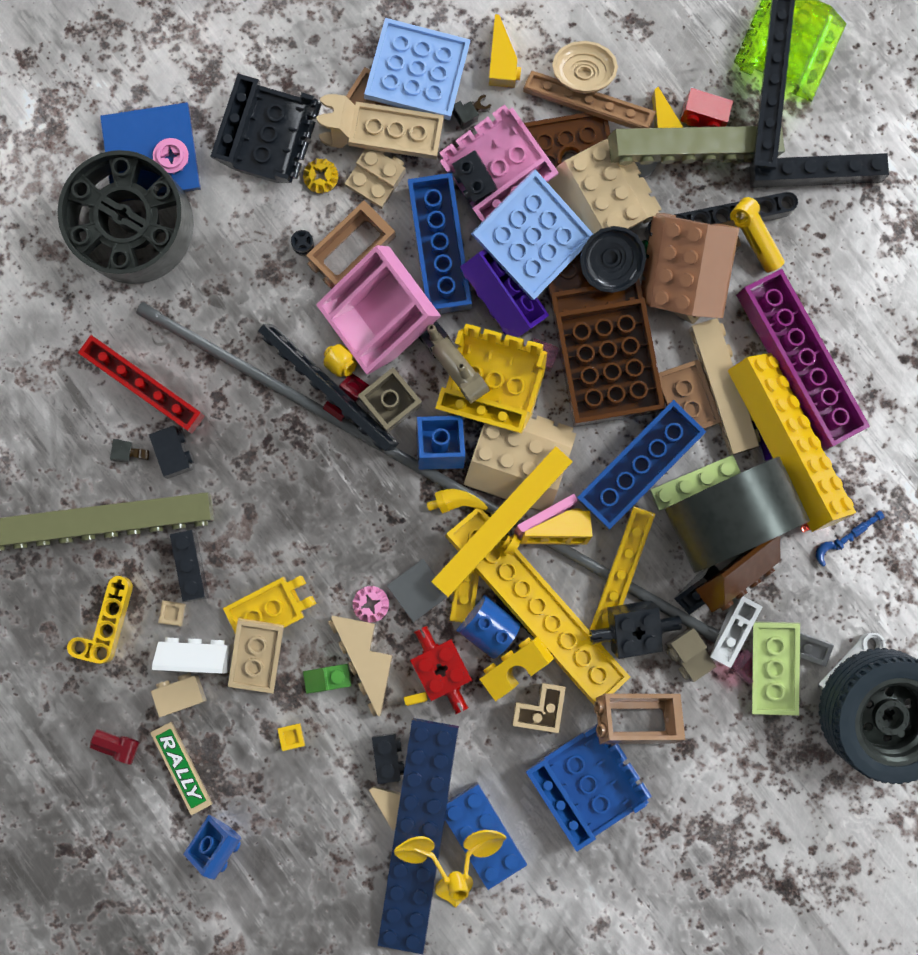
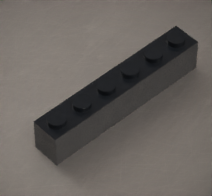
M888 153L778 158L775 170L753 168L752 161L749 166L750 188L882 183L889 176Z

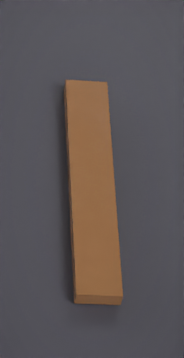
M532 70L523 87L524 93L629 128H650L656 111L599 92L586 94L573 92L564 87L558 79Z

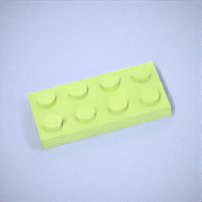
M755 622L753 625L752 714L799 716L800 623Z

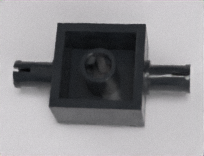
M651 600L607 607L609 627L589 630V635H592L589 637L592 645L610 641L611 651L618 659L663 652V632L682 630V625H679L682 624L679 615L660 619L659 607Z

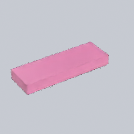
M572 494L517 525L514 531L517 538L521 539L525 531L574 509L578 501L575 494Z

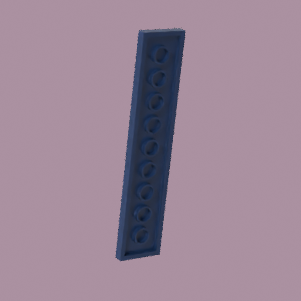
M417 718L412 719L378 946L424 954L437 867L430 857H427L422 863L405 862L395 856L394 850L398 845L410 838L423 836L430 838L434 842L435 848L431 852L439 860L459 726Z

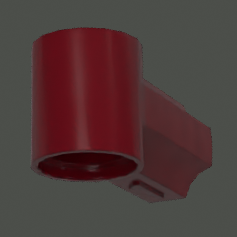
M96 729L90 742V748L113 756V759L132 765L140 742L126 736L119 737Z

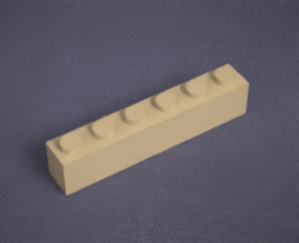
M718 318L692 325L689 333L721 419L719 426L729 456L759 447L760 435L758 430L753 428L751 422L753 419L727 371L733 367L731 360L733 353L730 345L725 342L724 336H726V331L723 323H719Z

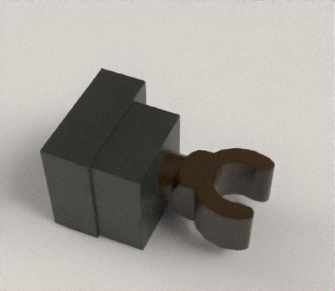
M481 95L474 104L471 101L464 105L461 101L454 104L452 113L462 130L478 122L479 112H488L491 109V104L487 106L481 104L486 99V95Z
M113 438L110 460L129 462L130 457L148 460L150 451L132 448V442Z

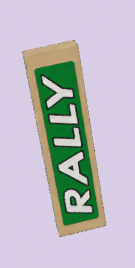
M173 722L150 732L190 814L193 815L212 805L213 803Z

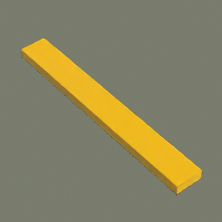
M555 446L431 582L449 597L573 461Z

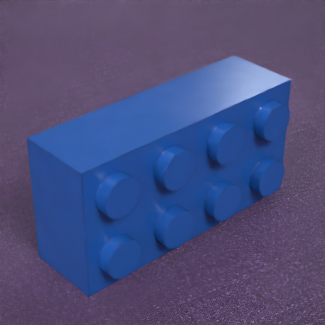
M478 782L448 800L445 821L465 854L468 850L464 848L463 842L474 832L494 830L504 834L507 838L504 840L501 848L491 856L476 857L473 854L470 856V862L487 890L527 866L525 858Z

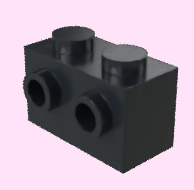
M475 150L452 164L455 169L452 174L458 184L463 183L466 189L463 193L469 203L473 201L477 205L498 190L482 159Z
M396 733L372 736L378 784L401 781V775H404L405 769L404 761H399L398 752H402L401 739L396 738Z

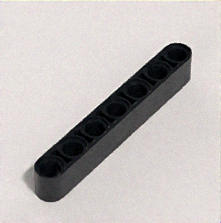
M791 192L754 198L759 206L765 205L769 209V213H764L761 210L759 212L763 222L790 216L798 205L797 196ZM781 201L789 202L791 208H784ZM739 202L674 215H676V218L691 221L700 218L707 224H720L724 222L719 221L716 218V214H723L726 218L725 222L731 221L730 214ZM652 220L648 223L645 230V237L648 241L649 236L653 235L650 232Z

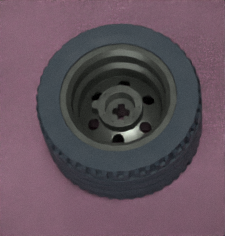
M887 648L867 649V651H861L859 654L848 657L846 661L840 663L834 669L832 675L830 674L825 682V687L822 689L821 701L819 703L820 711L818 713L824 738L827 739V743L837 755L869 779L893 785L895 783L903 784L905 782L917 781L918 659L899 650ZM910 699L911 705H904L905 700ZM886 734L891 737L888 741L883 740Z

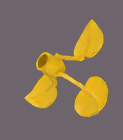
M481 830L472 833L463 842L464 848L468 850L465 857L464 874L455 871L450 873L448 877L435 854L431 852L435 845L430 838L423 836L410 838L398 845L394 850V854L405 862L415 864L422 863L427 857H430L443 878L435 885V893L456 908L462 900L468 897L469 891L473 886V879L468 875L470 856L472 854L476 857L491 856L501 848L504 840L507 838L504 834L494 830Z

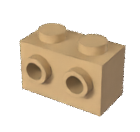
M190 672L178 676L179 681L170 684L169 680L156 684L157 689L152 690L151 694L159 717L207 701L198 675L192 676Z

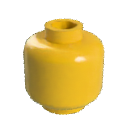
M342 344L329 346L324 352V366L335 376H349L357 367L356 359L348 348Z

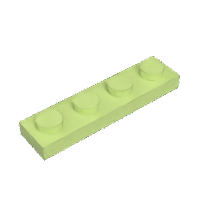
M731 455L649 491L658 511L741 472L734 456Z

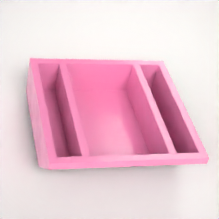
M376 245L316 304L366 374H370L395 360L427 330L428 325L433 324L441 317L389 246Z

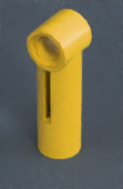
M744 197L732 210L730 219L734 220L735 226L741 228L766 273L773 272L779 269L785 263V260L759 215L760 206L758 202L753 198Z

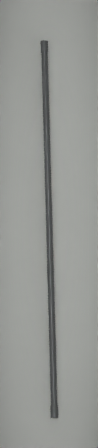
M142 302L138 306L136 314L158 324L443 488L458 489L473 494L486 504L488 509L484 511L493 515L500 507L435 469L418 470V460L398 448L391 451H381L374 445V440L369 435L366 436L358 430L356 424L345 418L339 421L323 409L324 406L164 316L160 311ZM520 519L513 527L516 529L517 525L524 522V520ZM543 544L607 580L610 569L566 544ZM631 582L628 590L629 594L642 601H653L659 607V611L670 617L679 615L682 624L689 628H694L696 632L703 635L709 641L716 642L720 632L718 629L708 626Z

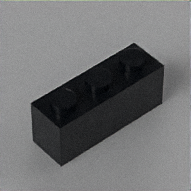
M187 530L170 534L182 602L209 598L197 532Z

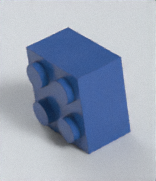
M417 417L418 470L464 468L463 417Z

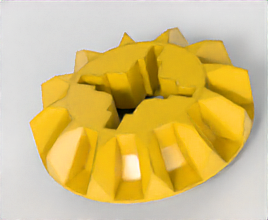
M316 158L314 161L308 162L303 170V180L306 187L312 192L326 193L336 186L338 170L334 163L326 158ZM315 169L319 172L326 170L324 173L326 181L321 178L315 180L317 177Z

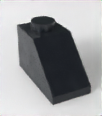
M715 565L697 574L675 596L676 602L689 615L705 604L696 589L720 571Z

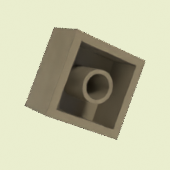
M394 367L358 395L360 401L388 433L422 406V401Z

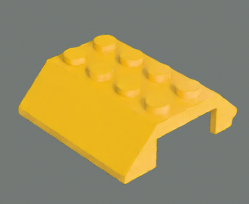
M466 323L464 329L458 330L455 344L458 345L459 352L475 372H478L490 391L470 404L449 375L446 388L441 387L435 409L522 434L532 415L545 372L547 352L543 351L544 345L528 340L526 346H524V339L511 335H506L505 339L502 340L503 333L484 329L483 334H481V327Z

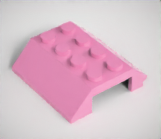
M505 104L492 113L496 120L492 122L489 117H486L474 126L477 134L474 135L469 130L456 140L459 145L458 148H455L451 143L439 152L443 157L440 162L448 173L455 171L452 164L474 150L479 154L498 190L479 204L475 205L473 201L470 202L473 207L472 209L481 222L532 170L536 169L546 182L559 174L513 107L508 109ZM453 176V180L463 193L466 190L463 183L458 184Z

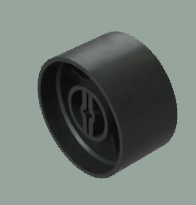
M115 150L103 152L87 159L70 174L59 197L58 223L68 248L80 261L114 281L140 284L156 280L173 270L183 259L190 246L194 222L191 205L186 194L162 166L151 158L137 152ZM140 170L150 171L160 176L148 190L137 184ZM112 174L114 183L105 186L101 190L95 186ZM162 187H167V193L162 197H158L157 191ZM126 199L143 201L146 208V220L140 217L128 205L118 203ZM177 205L175 229L160 225L158 210ZM82 206L89 207L90 223L79 225ZM119 214L123 215V216L126 217V218L128 217V218L132 219V220H133L134 222H136L137 224L131 222V221L128 220V219L122 218ZM109 217L127 232H135L136 234L122 239L113 237L108 226ZM85 231L87 234L86 239L81 241L80 232ZM161 232H165V241L162 243H157V235ZM101 243L112 248L107 268L97 264L89 257V254ZM151 243L159 254L149 262L139 266L135 250L144 248ZM120 255L126 256V261L123 265H117L116 263Z
M780 456L726 479L664 509L694 573L741 554L810 521Z

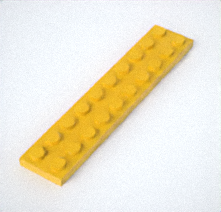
M476 508L451 529L445 537L459 552L490 517L482 509ZM504 536L474 570L534 638L538 636L554 657L553 660L593 705L595 704L596 697L615 693L630 676L601 643L591 644L589 636L592 635H589V629L518 549L512 556L508 553L506 555L502 553L504 548L501 545L506 538Z

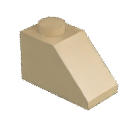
M377 786L371 787L369 789L371 795L392 831L395 830L401 793Z

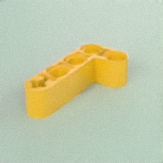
M115 576L110 579L93 639L82 637L71 639L67 645V650L72 657L99 664L108 663L114 658L133 589L130 579L123 576ZM116 584L125 585L124 590L116 588ZM113 595H116V596L122 597V600L116 599V598H112V597H113ZM114 602L119 605V611L116 615H112L109 610L110 605ZM106 625H111L113 628V633L110 637L104 635L103 630ZM79 641L83 642L85 650L81 654L77 653L75 649ZM101 647H104L107 651V656L103 660L97 655Z

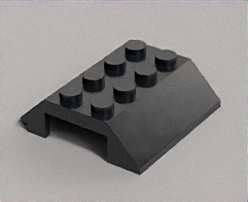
M238 73L210 157L238 172L275 183H292L293 179H298L302 163L299 160H304L309 145L305 140L311 139L316 124L312 119H317L316 116H318L322 104L313 95L301 92L300 97L261 86L259 79Z

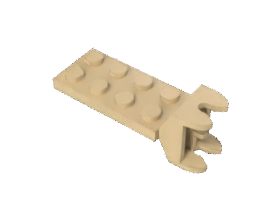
M328 94L320 98L321 104L334 110L333 113H324L316 116L317 122L321 126L331 129V132L319 134L320 141L325 145L342 148L348 143L349 146L437 160L444 115L356 102L354 105L346 96Z

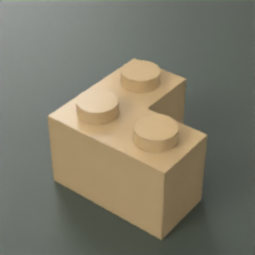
M541 683L538 705L515 702L512 726L559 733L566 687Z

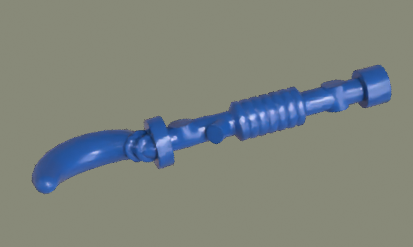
M877 511L875 516L871 517L868 521L860 523L841 540L836 539L834 542L828 541L820 544L816 550L818 563L824 567L826 565L824 556L828 550H842L848 540L853 542L854 537L856 538L868 530V527L877 520L880 521L885 518L882 511Z

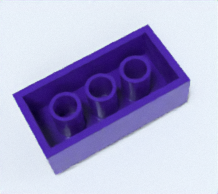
M485 249L460 266L465 278L475 288L478 297L486 304L491 316L497 320L505 336L520 337L549 316L539 299L536 297L534 300H531Z

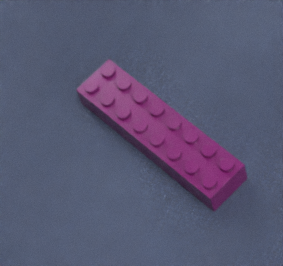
M783 269L744 287L736 294L765 349L777 359L779 368L783 376L789 381V387L794 396L799 400L800 408L809 419L810 426L815 436L819 438L823 451L869 428L868 421Z

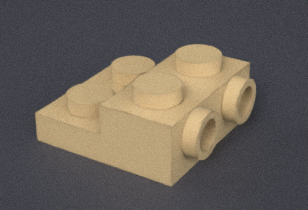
M365 149L357 160L356 167L346 180L345 186L383 209L406 173V169L403 167L404 162L395 156L392 159L384 155V151Z

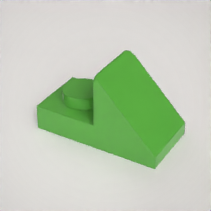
M348 664L303 671L306 694L352 686Z

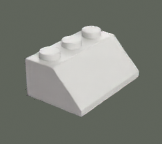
M165 637V642H158L152 670L229 673L230 645H224L225 640H211V644H202V639H188V643H179V638Z

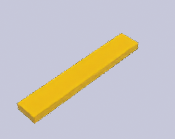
M633 506L589 630L608 628L607 607L624 604L656 515L655 513Z

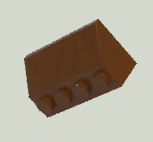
M780 536L745 551L696 589L712 613L720 608L722 611L728 609L734 604L732 599H740L748 593L747 587L752 589L762 582L761 576L766 578L775 571L774 566L781 561Z

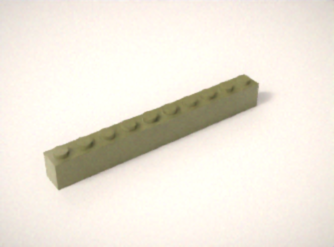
M207 492L0 518V552L5 551V547L13 546V549L28 548L27 544L36 543V547L49 546L50 541L59 540V544L72 543L73 538H81V541L95 540V536L104 535V538L118 537V533L127 532L129 536L141 534L140 530L149 529V533L162 532L163 527L172 526V530L185 529L187 524H194L195 527L208 526V522L214 521L211 494Z

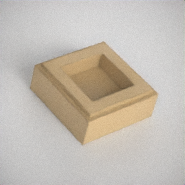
M162 600L159 623L182 626L186 604Z

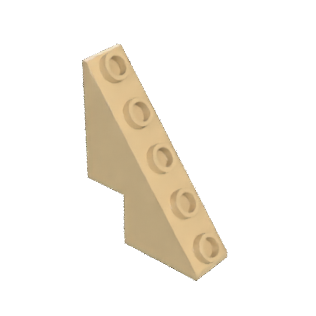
M332 616V620L328 621L333 633L338 632L341 641L338 642L343 654L348 653L351 659L348 664L353 675L358 674L361 680L358 685L363 696L368 694L371 701L368 704L373 717L376 715L381 716L393 655L371 651L376 624Z

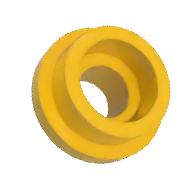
M515 533L512 536L507 535L501 545L504 548L503 554L506 555L508 553L512 556L519 547L521 540L517 538Z

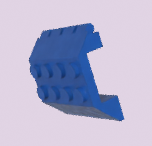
M598 724L575 736L543 757L526 771L576 852L596 840L595 836L630 813H637L646 807L649 803L648 799L652 797L643 782L637 785L636 781L640 777L631 763L624 765L623 762L627 757L619 744L599 743V737L596 733Z

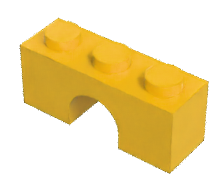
M538 636L533 640L528 637L518 645L520 647L518 651L513 653L510 650L501 657L502 662L496 666L495 663H492L483 670L485 675L479 680L495 702L519 684L513 675L514 666L525 668L529 675L532 676L554 659Z

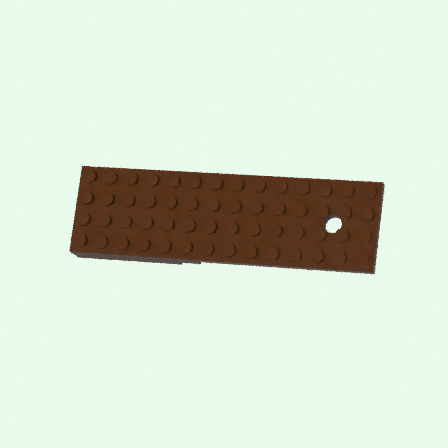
M587 113L524 123L555 168L562 163V157L566 153L576 155L608 139V136L611 134L608 120ZM581 251L548 285L573 427L662 412L665 409L640 279L626 290L614 293L600 291L590 285L582 273L580 263Z

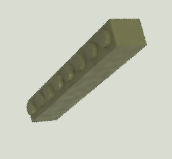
M757 126L615 129L608 136L611 163L619 162V165H629L633 162L648 165L657 161H661V164H671L675 161L689 164L698 160H703V163H712L716 160L730 163L738 159H744V162H752L754 159ZM782 126L778 156L785 152Z

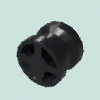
M298 230L291 237V245L298 255L306 256L314 248L312 235L306 230Z

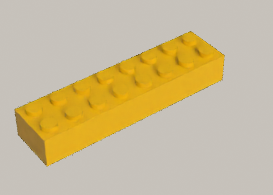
M772 353L746 357L727 370L773 459L780 456L810 519L807 524L811 532L833 526L855 514L856 511L852 500L843 489L841 479L835 474L831 460L825 455L819 438L815 436L809 419L801 410L799 400L792 393L789 381L783 376L779 363Z

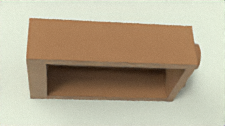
M364 200L306 255L309 261L307 265L314 273L319 271L325 277L322 279L324 283L332 289L376 245L387 246L396 237L395 230ZM364 222H369L380 233V236L341 274L335 275L324 264V260Z
M603 694L596 697L594 710L597 714L598 725L596 733L600 744H675L685 740L681 694ZM611 709H660L664 714L665 730L613 732Z

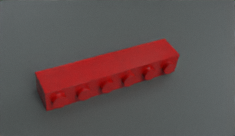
M93 335L89 336L78 351V354L189 433L193 434L204 419L205 415Z

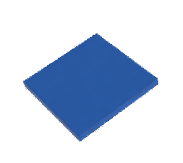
M188 102L100 116L105 152L115 150L132 151L153 160L154 148L160 141L174 138L183 142L189 153L188 163L183 167V171L179 170L175 174H168L184 192L201 190ZM169 148V156L165 158H168L171 164H173V159L177 155H174L171 148ZM140 170L137 184L148 190L160 176L150 171ZM112 174L109 175L110 184L114 183ZM167 187L159 189L157 196L165 195Z

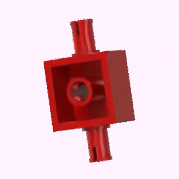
M428 626L421 628L425 638L420 630L414 632L424 650L422 651L423 654L410 661L430 700L433 701L443 695L444 697L447 696L456 715L461 712L457 703H460L463 711L469 708L459 689H461L460 686L472 681L452 639L440 645L436 644L428 630ZM437 664L448 667L445 671V676L442 677L441 674L436 675Z

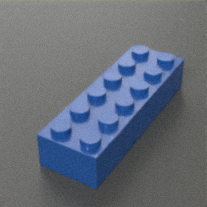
M452 173L408 179L424 294L439 314L471 310L472 300L469 281L465 278L460 268L466 261Z
M673 400L577 497L578 501L610 530L706 431Z

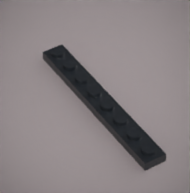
M771 0L753 168L769 170L777 168L795 0Z
M263 324L258 332L263 335L262 339L268 345L274 346L279 350L278 354L284 360L290 361L294 365L296 372L300 375H305L310 380L309 383L313 388L321 390L326 395L325 398L329 403L334 406L337 405L342 410L341 413L345 418L350 421L353 420L358 425L357 428L362 434L369 435L374 440L373 443L381 451H391L398 446L399 443L273 324Z

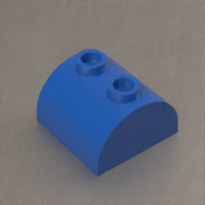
M483 595L456 631L490 658L495 659L512 643L521 624L486 595Z
M208 815L183 855L202 876L215 880L219 873L227 868L228 859L231 854L237 852L240 848V840L242 838L231 827L217 818Z

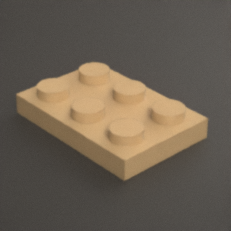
M238 618L228 687L274 693L284 625Z

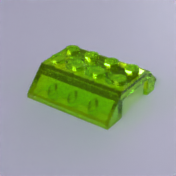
M761 0L759 7L763 10L756 11L750 24L754 29H748L742 42V46L745 48L739 49L734 63L740 67V71L752 75L754 69L762 73L764 70L771 0ZM795 0L786 83L794 87L792 94L812 102L847 24L832 6L819 0Z

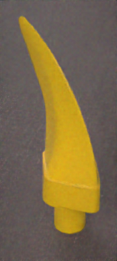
M446 489L435 492L436 500L427 502L429 511L439 508L442 514L461 506L483 510L488 509L486 504L478 497L458 489Z

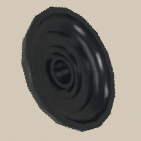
M619 226L602 228L591 235L582 248L580 258L582 273L589 284L600 291L614 293L626 290L636 283L643 273L646 253L644 244L638 235L631 230Z

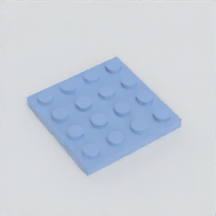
M385 18L364 93V99L407 110L444 115V119L450 120L470 39Z
M535 169L485 218L471 235L531 300H534L582 251L583 246L593 233Z

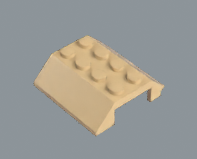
M608 139L562 162L556 167L559 174L547 182L593 234L602 228L610 226L631 229L642 222L646 224L652 220L653 216H656V213L662 210L655 196L650 197L649 194L652 191L644 177L639 178L638 175L641 172L635 162L629 165H619V162L611 163Z
M533 414L522 434L484 423L464 485L507 500L555 446L569 458L576 437V433L572 432L573 427L558 423L556 427L553 426L554 421L537 415L536 420L532 419ZM563 473L531 507L532 509L542 512L552 506Z

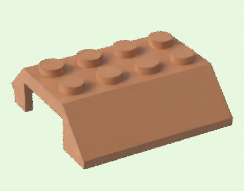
M656 213V216L652 217L650 232L653 235L649 236L646 253L649 255V258H646L643 271L645 280H642L641 283L645 303L650 307L690 316L723 318L739 227L701 223L676 218V215Z

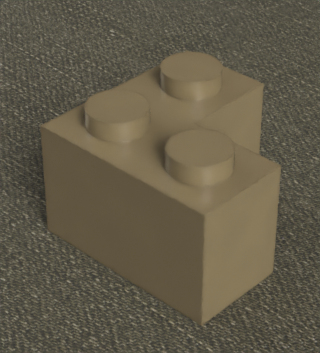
M687 628L665 643L668 647L665 650L672 661L678 662L681 667L678 670L685 680L689 679L691 682H695L717 667L705 650L707 646L694 628Z

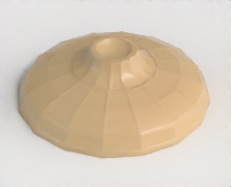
M589 41L572 42L562 47L555 54L552 64L554 75L564 87L573 92L584 94L598 92L606 88L615 79L618 70L616 57L612 52L599 43Z

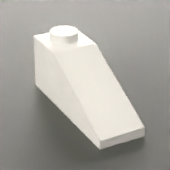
M744 596L738 600L735 598L734 604L730 607L711 652L710 657L729 668L732 667L762 606Z

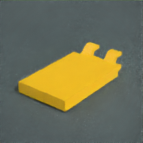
M298 576L289 582L286 581L285 577H282L224 607L223 610L236 634L238 618L281 624L285 628L305 618L302 611L317 603L313 596L300 601L295 589L306 584L303 576Z

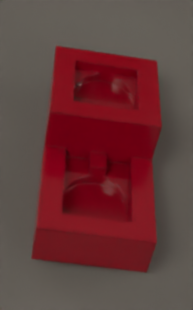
M352 373L339 387L357 403L360 400L358 395L369 387V384ZM328 401L324 404L323 409L336 419L342 421L345 418L341 413L342 410L337 405L334 406Z

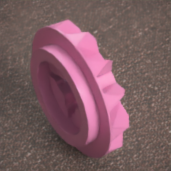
M167 138L160 141L154 148L153 160L162 166L167 173L175 174L179 170L183 171V167L188 163L189 153L183 142L178 139ZM169 148H171L174 155H177L173 159V164H171L168 158H165L169 156Z
M367 586L360 589L353 599V610L356 616L365 622L371 623L381 620L389 609V600L386 593L375 586ZM366 595L372 601L380 600V602L374 605L375 614H373L370 608H361L367 603Z

